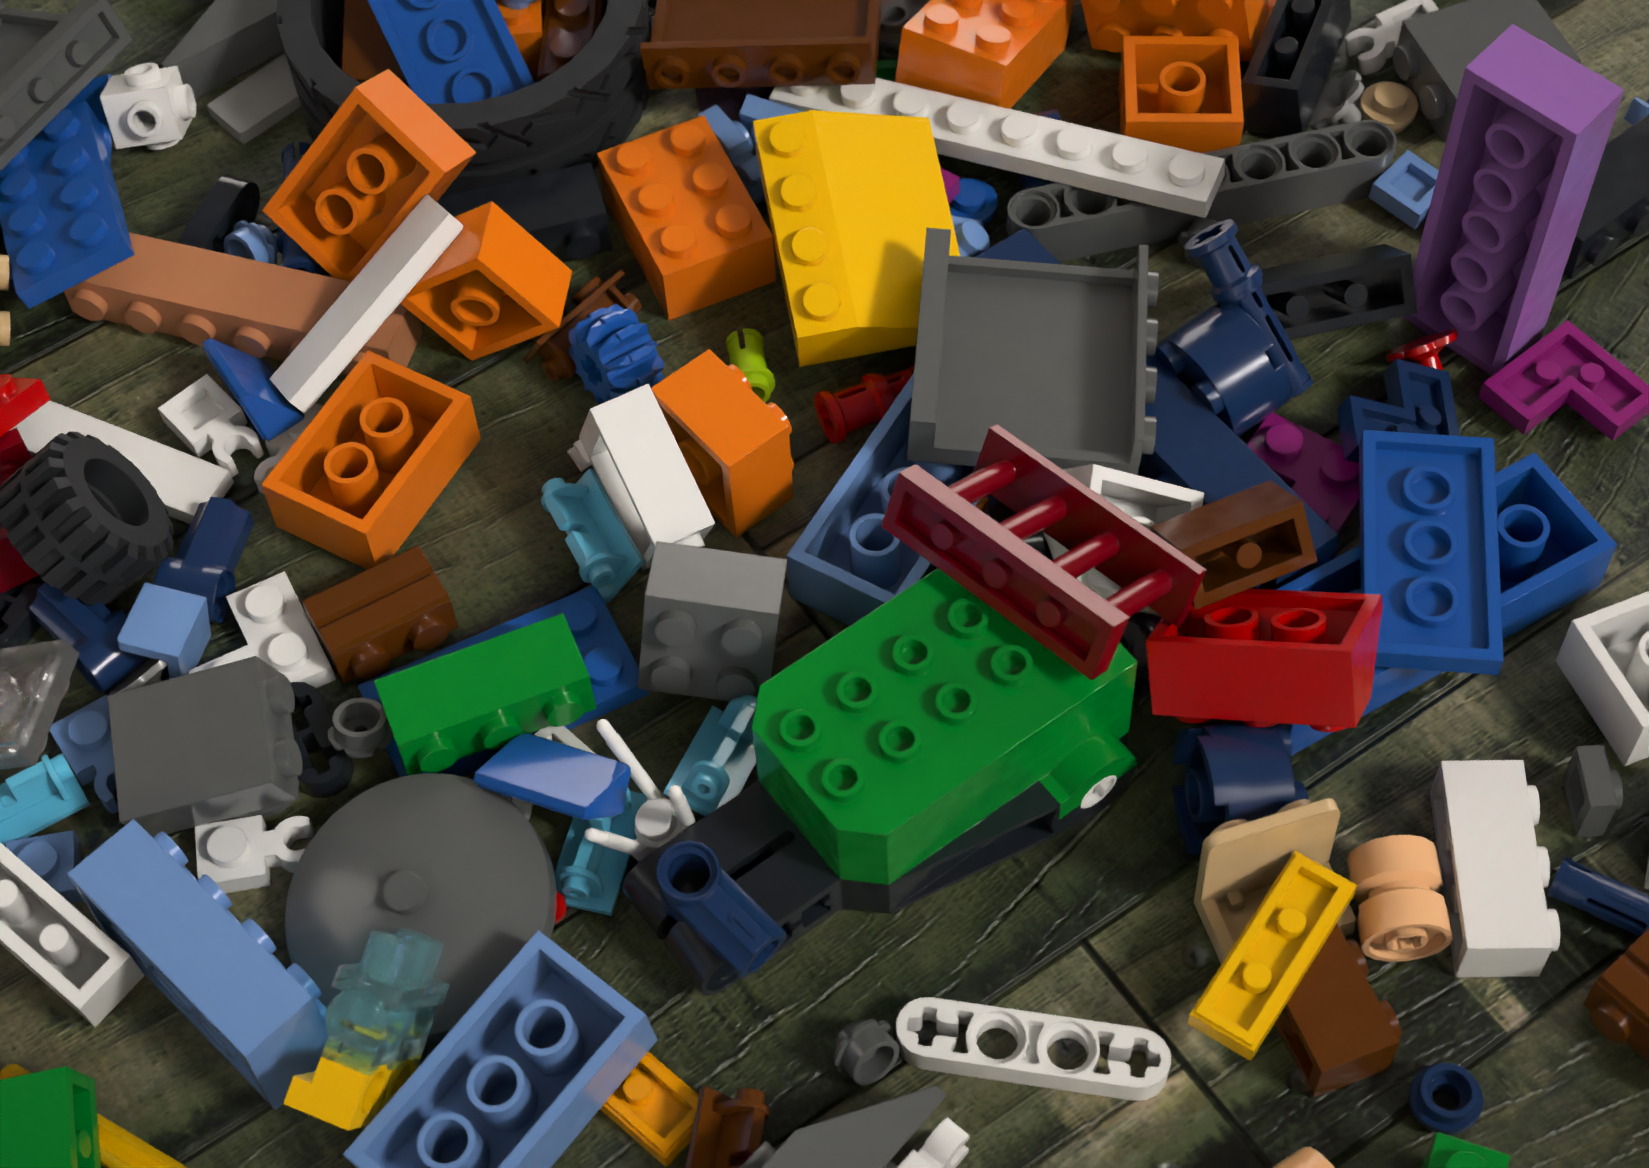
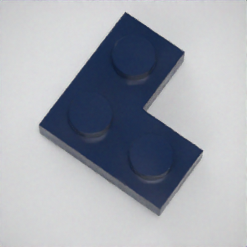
M1395 359L1383 372L1388 404L1350 395L1337 408L1344 460L1359 463V443L1363 430L1460 436L1449 372Z

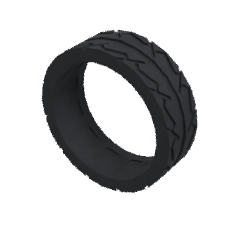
M277 0L276 19L307 129L311 139L315 141L353 89L361 84L337 67L339 55L343 49L345 0ZM604 0L606 14L592 39L570 62L537 83L504 96L470 103H425L477 152L442 196L591 162L594 170L599 166L598 152L623 144L640 121L652 90L648 86L640 52L641 42H651L652 36L648 0Z

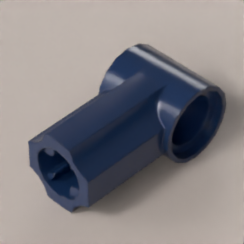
M211 496L209 501L199 503L176 558L167 557L162 561L157 570L154 585L206 597L209 621L222 623L231 610L226 596L235 593L236 580L234 571L254 525L250 512L240 508L232 500Z
M46 582L37 589V596L29 607L33 617L67 650L69 658L79 672L101 694H106L150 659L149 657L119 649L117 638L128 617L124 612L118 610L113 614L101 602L96 605L85 604L79 598L74 600L65 596L59 589L54 586L51 587Z
M684 841L669 847L660 857L656 872L663 907L671 917L679 922L686 923L741 979L756 973L774 956L778 947L786 939V932L720 867L719 859L712 849L700 842ZM687 872L701 873L709 880L703 889L690 894L679 892L672 887L676 878Z

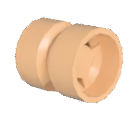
M1391 835L1360 844L1349 853L1346 861L1349 879L1357 885L1353 897L1356 902L1360 903L1358 906L1357 927L1364 955L1374 960L1403 962L1426 958L1439 953L1450 945L1453 934L1444 896L1438 893L1443 885L1437 849L1433 842L1419 836Z

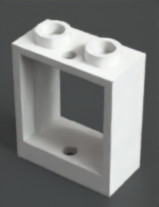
M649 383L591 408L579 438L603 488L645 561L641 566L642 571L651 568L656 541L704 547L703 539L715 525V521Z

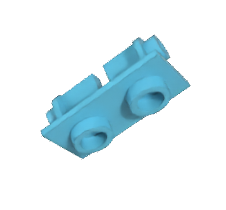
M588 469L576 484L565 483L562 478L551 479L542 487L543 496L541 504L545 511L551 513L559 530L566 532L567 537L565 541L580 567L579 575L582 580L592 583L593 587L597 588L604 603H609L645 561L593 469Z
M744 695L734 698L728 703L724 711L712 705L663 794L669 797L668 789L673 785L679 786L686 797L690 809L705 817L740 794L756 764L752 734L757 703L756 697Z
M63 753L51 759L47 754L41 756L42 761L5 779L6 782L0 785V843L5 847L6 841L28 838L90 805Z
M627 788L623 813L617 814V816L586 820L573 817L555 870L557 892L563 895L567 906L612 916L631 855L588 841L585 838V831L588 828H596L635 840L637 838L635 834L636 813L647 802L643 793L633 792Z

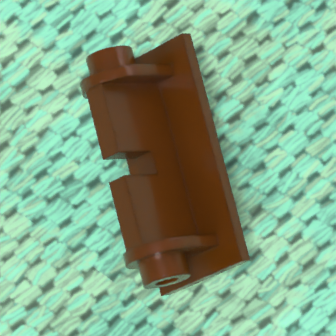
M619 270L605 283L598 276L588 282L572 298L577 307L561 319L560 328L532 338L535 344L523 360L528 364L540 354L545 360L541 365L542 369L552 381L558 382L562 378L570 380L575 375L577 368L575 361L569 355L568 348L571 346L569 331L576 327L577 323L587 318V314L601 307L607 308L614 304L619 305L623 309L630 308L636 313V316L642 309L641 303L635 295L628 291L622 295L615 287L623 277V271Z
M702 1086L698 1098L686 1168H741L747 1161V1157L752 1156L760 1147L763 1124L768 1119L770 1111L764 1104L765 1094L752 1088H739L736 1091L735 1099L707 1086Z

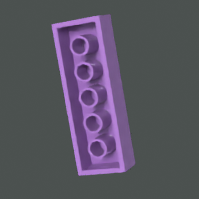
M1514 24L1508 27L1465 67L1413 269L1417 313L1402 316L1404 319L1429 335L1456 328L1459 336L1456 337L1455 341L1448 343L1446 346L1491 376L1542 338L1624 89Z

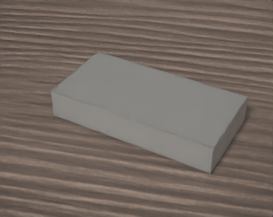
M286 54L281 55L207 104L210 116L243 145L301 106Z

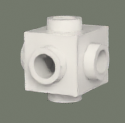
M144 63L127 69L124 74L113 75L100 95L116 149L146 145L150 150H161L174 146L183 139L192 119L196 116V101L193 90L189 84L182 83L178 66L160 69L156 63Z

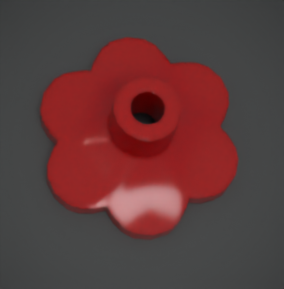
M1453 328L1438 334L1434 333L1423 336L1408 344L1395 347L1385 355L1387 362H1393L1395 359L1414 361L1415 364L1443 370L1438 353L1448 343L1456 340V337L1459 336L1457 329Z

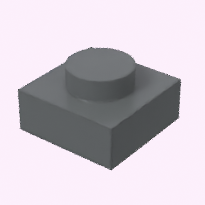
M1604 745L1576 746L1562 778L1576 838L1603 836L1615 810H1620L1622 807L1623 787L1621 777L1617 770L1609 769Z

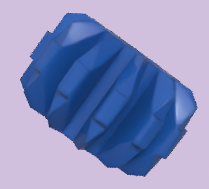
M617 304L607 308L601 307L587 314V318L577 323L576 327L569 331L571 346L568 350L570 357L575 361L577 368L575 373L580 375L584 382L585 391L592 392L599 405L648 383L651 388L663 380L661 371L664 369V361L657 354L656 347L658 343L650 337L648 325L645 323L640 324L636 313L630 308L623 309Z

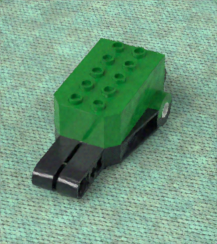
M937 568L760 685L752 725L759 781L637 863L623 881L622 891L660 939H666V948L703 995L711 996L729 988L741 978L686 923L679 922L671 917L662 905L656 872L658 862L666 849L678 842H700L712 849L719 859L720 867L786 932V939L776 950L775 956L842 908L891 914L1052 839L1067 828L1082 824L1097 815L1124 790L1135 773L1138 765L1137 760L1127 748L1131 711L1133 705L1151 693L1146 640L1157 624L1147 613L1137 612L1130 616L1108 670L1091 681ZM687 872L677 877L672 887L679 892L690 894L703 889L709 880L701 873Z

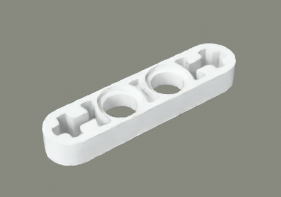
M934 997L918 998L909 1002L900 1011L896 1021V1042L899 1045L901 1057L911 1066L923 1070L1131 1101H1142L1157 1096L1165 1087L1171 1066L1170 1049L1165 1040L1155 1032L1140 1027ZM923 1021L936 1022V1030L940 1035L934 1037L932 1046L918 1044V1034L915 1031L921 1030ZM959 1024L968 1025L965 1043L966 1053L956 1052ZM991 1028H1001L1014 1036L1017 1048L1009 1057L992 1059L985 1056L977 1046L979 1036ZM1065 1038L1076 1040L1084 1046L1088 1058L1082 1066L1076 1069L1064 1070L1050 1061L1047 1055L1048 1047L1053 1042ZM1099 1044L1109 1046L1106 1074L1096 1073L1100 1056ZM1133 1051L1145 1053L1146 1064L1152 1066L1147 1067L1144 1077L1137 1078L1130 1075V1065L1125 1062H1129Z

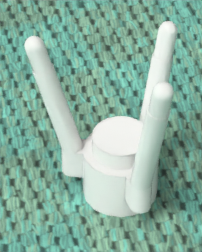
M600 719L596 724L597 730L617 759L630 766V777L644 794L647 802L636 813L635 834L637 838L635 840L596 828H588L585 831V838L601 846L632 855L640 862L697 822L681 788L677 785L671 786L668 789L670 798L668 799L657 788L611 724L605 719Z

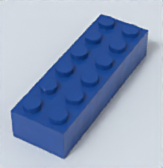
M1536 453L1496 473L1503 639L1599 587L1617 546L1615 541ZM1360 545L1276 590L1360 593ZM1375 667L1371 699L1361 717L1444 671ZM1287 724L1292 739L1291 756L1334 732L1316 731L1309 725Z

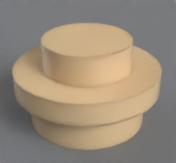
M1379 82L1369 86L1363 92L1360 102V111L1363 114L1364 120L1382 122L1390 127L1395 134L1402 132L1415 119L1418 109V100L1412 90L1396 82Z

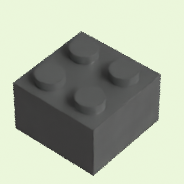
M656 541L644 601L638 689L729 702L734 698L744 695H752L758 698L760 685L772 676L787 559Z

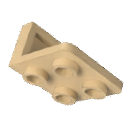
M1327 798L1316 802L1308 799L1297 800L1287 804L1276 814L1250 822L1243 819L1228 821L1215 828L1204 839L1193 903L1221 964L1295 850L1333 871L1329 859L1340 818V811L1334 799ZM1348 904L1337 922L1344 936L1354 933L1357 923L1350 904Z

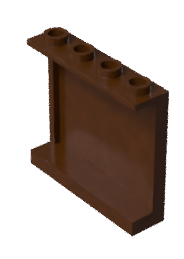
M657 0L651 42H641L640 52L649 89L875 84L882 0Z

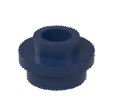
M1436 1063L1423 1068L1414 1078L1409 1090V1104L1412 1113L1424 1127L1435 1133L1455 1135L1465 1132L1475 1124L1483 1108V1094L1476 1079L1465 1068L1453 1063ZM1439 1092L1449 1094L1454 1098L1457 1108L1454 1110H1444L1434 1103L1432 1095Z

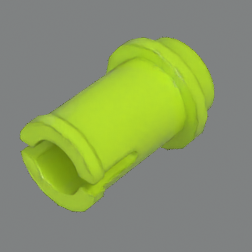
M743 329L745 348L741 349L739 335L736 330L725 341L730 364L736 365L744 373L751 385L752 391L766 403L775 388V378L773 373L766 367L763 336L754 329Z

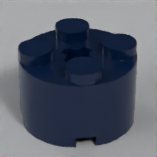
M1219 302L1166 336L1156 345L1155 356L1238 437L1289 402L1292 396L1291 381L1284 363L1274 370L1265 354L1267 350L1274 346L1258 323L1248 313L1233 303L1224 305L1221 308Z
M1239 722L1189 727L1180 731L1174 746L1173 765L1185 764V784L1173 785V796L1180 833L1190 854L1201 853L1204 839L1215 828L1228 821L1243 819L1247 822L1276 814L1289 803L1308 799L1304 784L1293 779L1290 763L1292 739L1287 724L1278 723L1270 727L1256 728Z

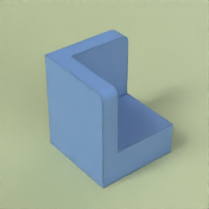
M144 583L117 638L119 649L166 661L169 679L189 674V670L197 667L211 637L207 598Z

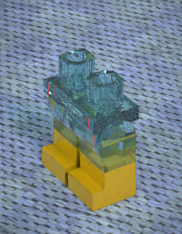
M398 929L396 935L383 931H372L361 962L338 965L331 987L342 992L333 998L327 1008L325 1025L328 1038L316 1071L294 1075L283 1104L347 1131L369 1125L417 1069L433 1022V1006L443 1005L450 986L448 983L433 978L445 943L410 929Z

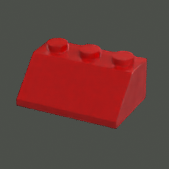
M1247 589L1199 609H1194L1190 606L1184 622L1178 626L1173 625L1162 617L1146 640L1152 714L1176 716L1179 721L1185 723H1202L1211 719L1239 720L1247 726L1256 728L1270 727L1278 723L1309 725L1312 729L1320 732H1336L1346 728H1356L1372 694L1383 608L1382 594Z

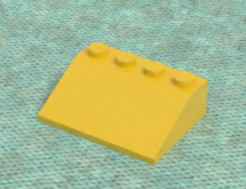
M810 110L753 121L756 156L799 367L916 346L926 228L951 229L949 255L960 256L929 118Z

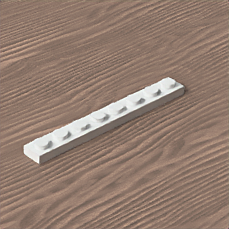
M876 78L875 84L776 86L769 97V101L800 110L801 112L818 110L929 118L937 154L1206 218L1225 175V159L879 78Z

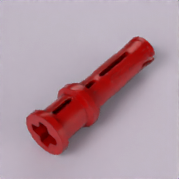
M915 365L887 376L872 372L865 374L861 377L860 383L834 393H830L828 390L816 392L814 395L815 411L827 439L833 444H838L846 439L847 433L873 423L878 425L914 374Z

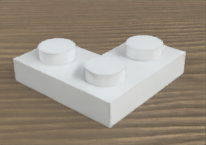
M285 571L226 596L248 645L188 671L191 674L257 656L284 674L290 683L305 682L316 689L336 680L332 667Z

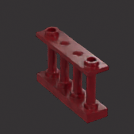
M998 424L989 428L974 472L949 486L940 482L917 464L899 472L881 527L1091 681L1108 670L1130 616L1148 606L1175 626L1183 623L1207 570ZM991 494L1017 514L998 523L975 507L973 503ZM1043 531L1069 551L1051 561L1024 542V540ZM1095 568L1123 589L1104 599L1076 578Z

